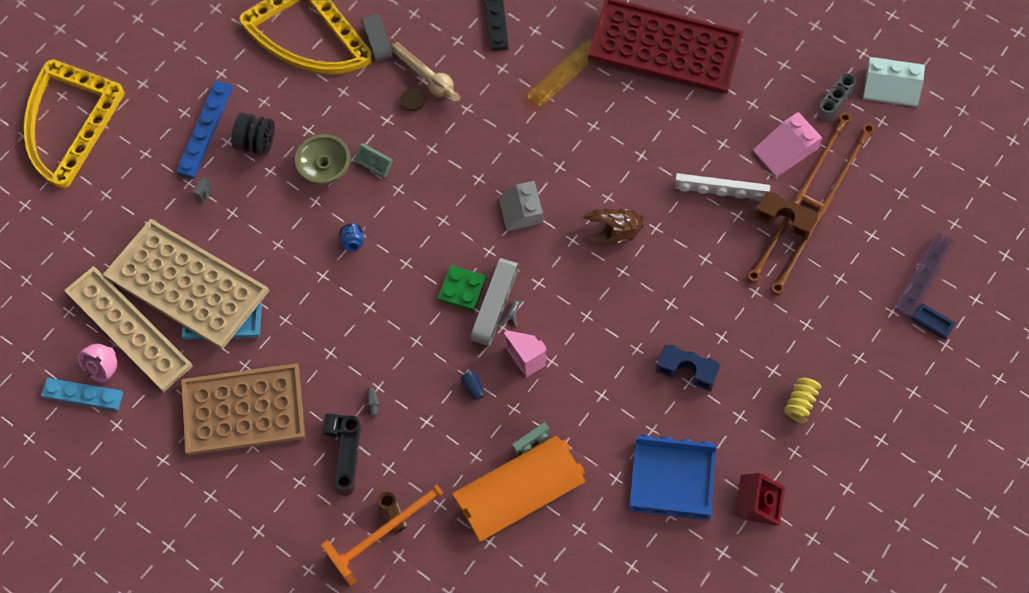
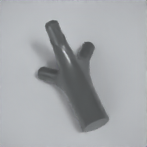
M513 301L507 315L498 323L499 326L508 320H512L514 327L518 326L516 313L520 306V301Z

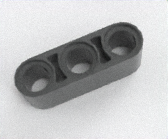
M379 14L361 18L375 61L393 57Z
M845 73L841 75L821 101L817 113L821 121H831L852 94L856 83V78L852 74Z

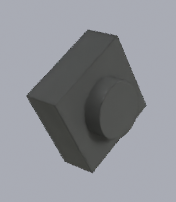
M201 177L193 191L196 200L204 203L205 199L212 192L209 180Z

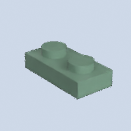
M362 143L359 144L354 161L380 176L386 177L393 159Z
M545 422L512 444L513 452L517 457L531 450L535 444H541L548 439L549 427Z

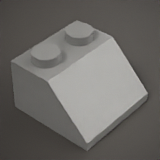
M535 181L517 184L499 196L506 231L543 224V212Z

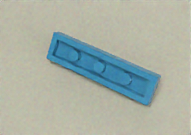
M47 378L41 396L44 399L118 411L123 392L121 390Z

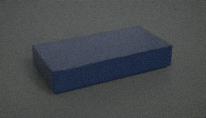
M923 303L911 319L944 340L947 339L956 324Z

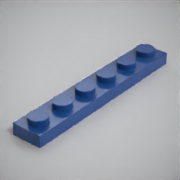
M219 81L214 82L176 170L178 175L195 179L232 93L233 86L231 84Z

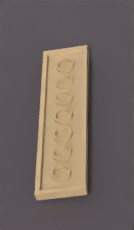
M94 266L64 290L163 393L193 367Z

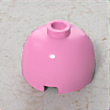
M91 344L77 356L84 372L88 370L93 374L90 378L99 383L106 382L116 371L117 359L115 351L111 347L102 344Z

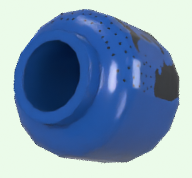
M354 223L342 226L339 230L341 247L350 252L361 248L364 244L362 227Z

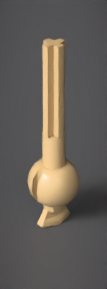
M398 42L391 45L393 53L429 82V90L434 96L438 98L447 96L453 102L460 100L459 94L454 93L453 80L449 75L445 73L435 74Z

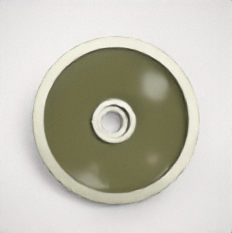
M319 134L308 138L299 146L295 155L297 171L305 180L314 184H329L337 181L347 172L351 161L350 151L345 142L329 134Z

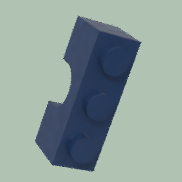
M665 344L656 366V372L674 378L680 368H690L695 374L693 385L712 391L721 364L712 358L705 359L695 352H686L680 350L675 345Z

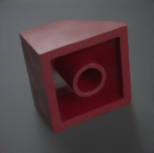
M762 473L741 475L735 514L750 521L776 526L780 525L785 486Z

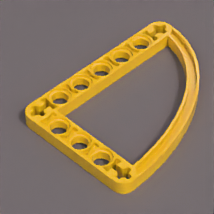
M264 0L243 12L240 16L242 27L260 46L280 60L303 70L324 74H341L359 70L369 65L373 60L371 50L330 0L308 1L354 59L343 62H319L306 59L281 48L256 28L257 25L300 0H281L282 4L278 6L273 4L276 0ZM324 6L331 8L327 12L321 10ZM261 9L268 10L265 14H259ZM333 18L340 19L338 23L334 24L331 22ZM342 30L350 31L348 35L340 34ZM352 42H358L359 46L351 47L350 44ZM360 51H362L363 55L367 56V58L361 57Z
M49 60L45 63L36 79L27 103L24 120V139L29 158L34 167L50 184L63 189L72 183L124 96V90L119 83L57 60ZM73 72L71 77H64L65 73ZM83 77L89 78L86 83H80V80ZM50 78L101 96L55 173L48 170L41 162L35 143L36 115ZM98 83L104 84L101 89L95 88ZM105 103L111 104L108 109L102 108ZM101 117L102 121L100 123H93L95 118ZM87 132L94 133L90 138L84 137ZM79 146L85 147L83 152H75ZM68 162H76V164L73 167H67Z

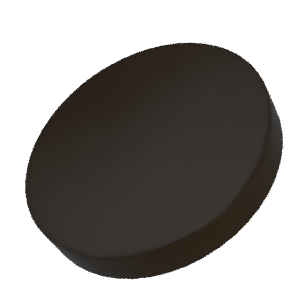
M408 89L400 97L402 107L408 111L420 109L425 101L423 93L418 89Z

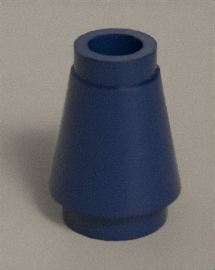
M471 370L460 377L462 381L460 384L475 401L485 396L477 373L475 374Z

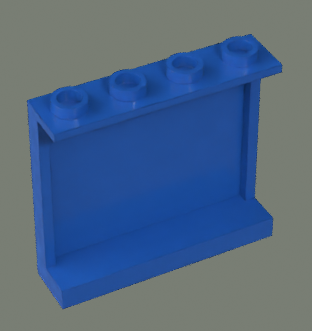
M651 435L637 436L629 511L710 521L712 516V494L717 445L708 441L696 443L689 439L677 441L672 440L670 437H661L659 439L652 438Z

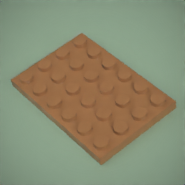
M298 363L181 379L185 453L187 455L306 439Z

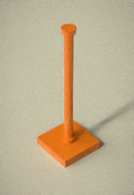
M435 484L431 491L344 555L343 553L339 555L328 540L321 544V546L351 587L357 580L347 567L350 564L349 561L436 496L443 495V492Z

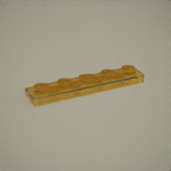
M588 37L528 93V98L539 107L546 104L592 61V59H588L592 40Z

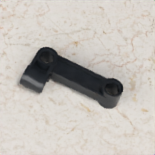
M325 414L322 435L341 437L335 486L341 495L348 496L355 489L362 428L358 418L355 416ZM351 424L357 425L353 430L347 429ZM343 481L350 482L347 487H340Z

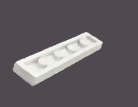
M677 173L675 189L697 191L701 194L713 193L719 196L729 195L736 198H753L754 200L761 201L766 191L770 192V185Z

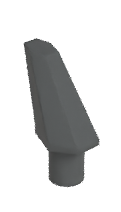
M374 387L368 388L366 405L370 408L371 416L378 415L377 405H379V401Z

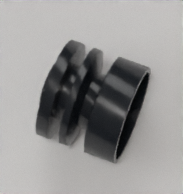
M239 113L233 125L231 136L232 148L243 152L250 150L252 154L258 153V155L265 157L270 151L274 139V120L270 118L265 119L261 116L256 119V116L253 114Z

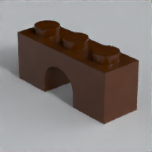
M766 191L757 208L755 218L772 225L777 217H788L792 221L790 233L807 241L819 214L810 208L798 205L792 200L788 201L776 193Z

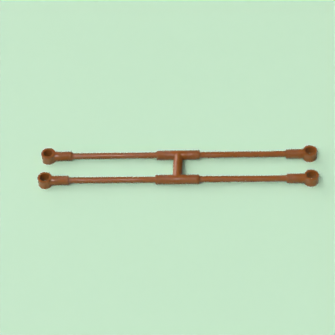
M848 113L840 115L839 123L834 130L832 138L807 181L803 183L794 199V202L798 205L804 202L818 209L817 213L819 215L807 241L834 199L836 190L860 148L864 146L868 137L872 136L874 132L873 125H864L856 148L823 203L807 196L806 193L811 186L810 183L833 143L844 127L850 123L851 116ZM785 217L762 259L758 261L754 270L749 272L747 279L750 283L755 284L758 282L759 274L765 265L766 259L790 220L788 217ZM803 239L787 269L781 274L777 283L773 284L771 289L773 295L779 296L782 294L789 273L805 247L806 240ZM754 275V276H756L757 278H756V279H752L750 276ZM778 287L780 291H776L774 288Z

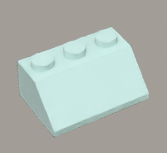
M870 57L866 68L863 99L918 107L925 65Z

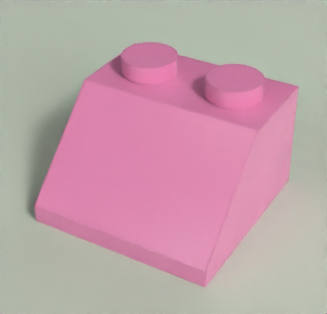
M512 331L504 332L505 348L525 377L546 366L547 356L545 351L547 349L541 340L538 341L533 335Z

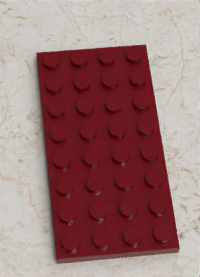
M604 0L588 59L727 94L743 31L621 0Z

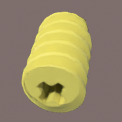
M799 378L797 380L796 386L793 389L794 392L790 395L791 399L788 400L787 406L784 409L787 416L799 423L807 422L804 416L808 417L810 415L808 410L813 408L810 403H815L816 399L813 396H818L819 392L817 390L821 389V385L817 381L809 378Z

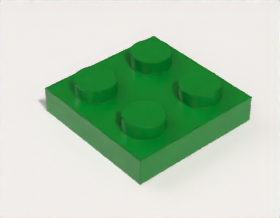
M450 265L438 296V301L474 312L487 276Z

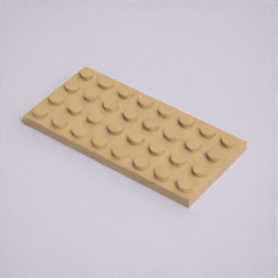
M152 219L147 222L103 274L113 284L222 350L269 292L268 287Z

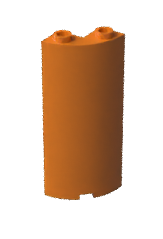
M556 435L452 493L459 510L466 517L473 534L480 542L586 482L583 477L585 471L580 463L576 464L569 452L570 447L566 440L561 441Z

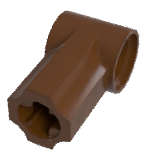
M386 491L380 494L378 497L379 509L386 523H388L400 514L401 510L393 493ZM385 499L393 501L392 505L388 507L383 506L382 502ZM405 520L393 528L390 533L395 534L406 529L407 524Z

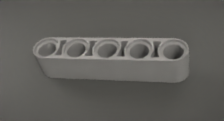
M503 258L499 259L472 330L471 341L486 346L491 345L516 278L519 263Z

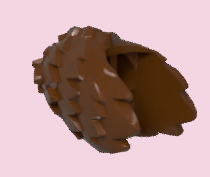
M622 208L619 210L595 209L584 215L583 218L593 222L606 223V226L600 232L587 234V236L583 237V240L595 245L619 244L621 241L634 240L644 226V215L638 216L634 210L628 211Z

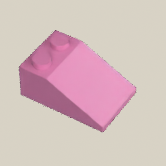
M797 112L779 125L753 149V152L773 175L777 177L818 150L822 137Z

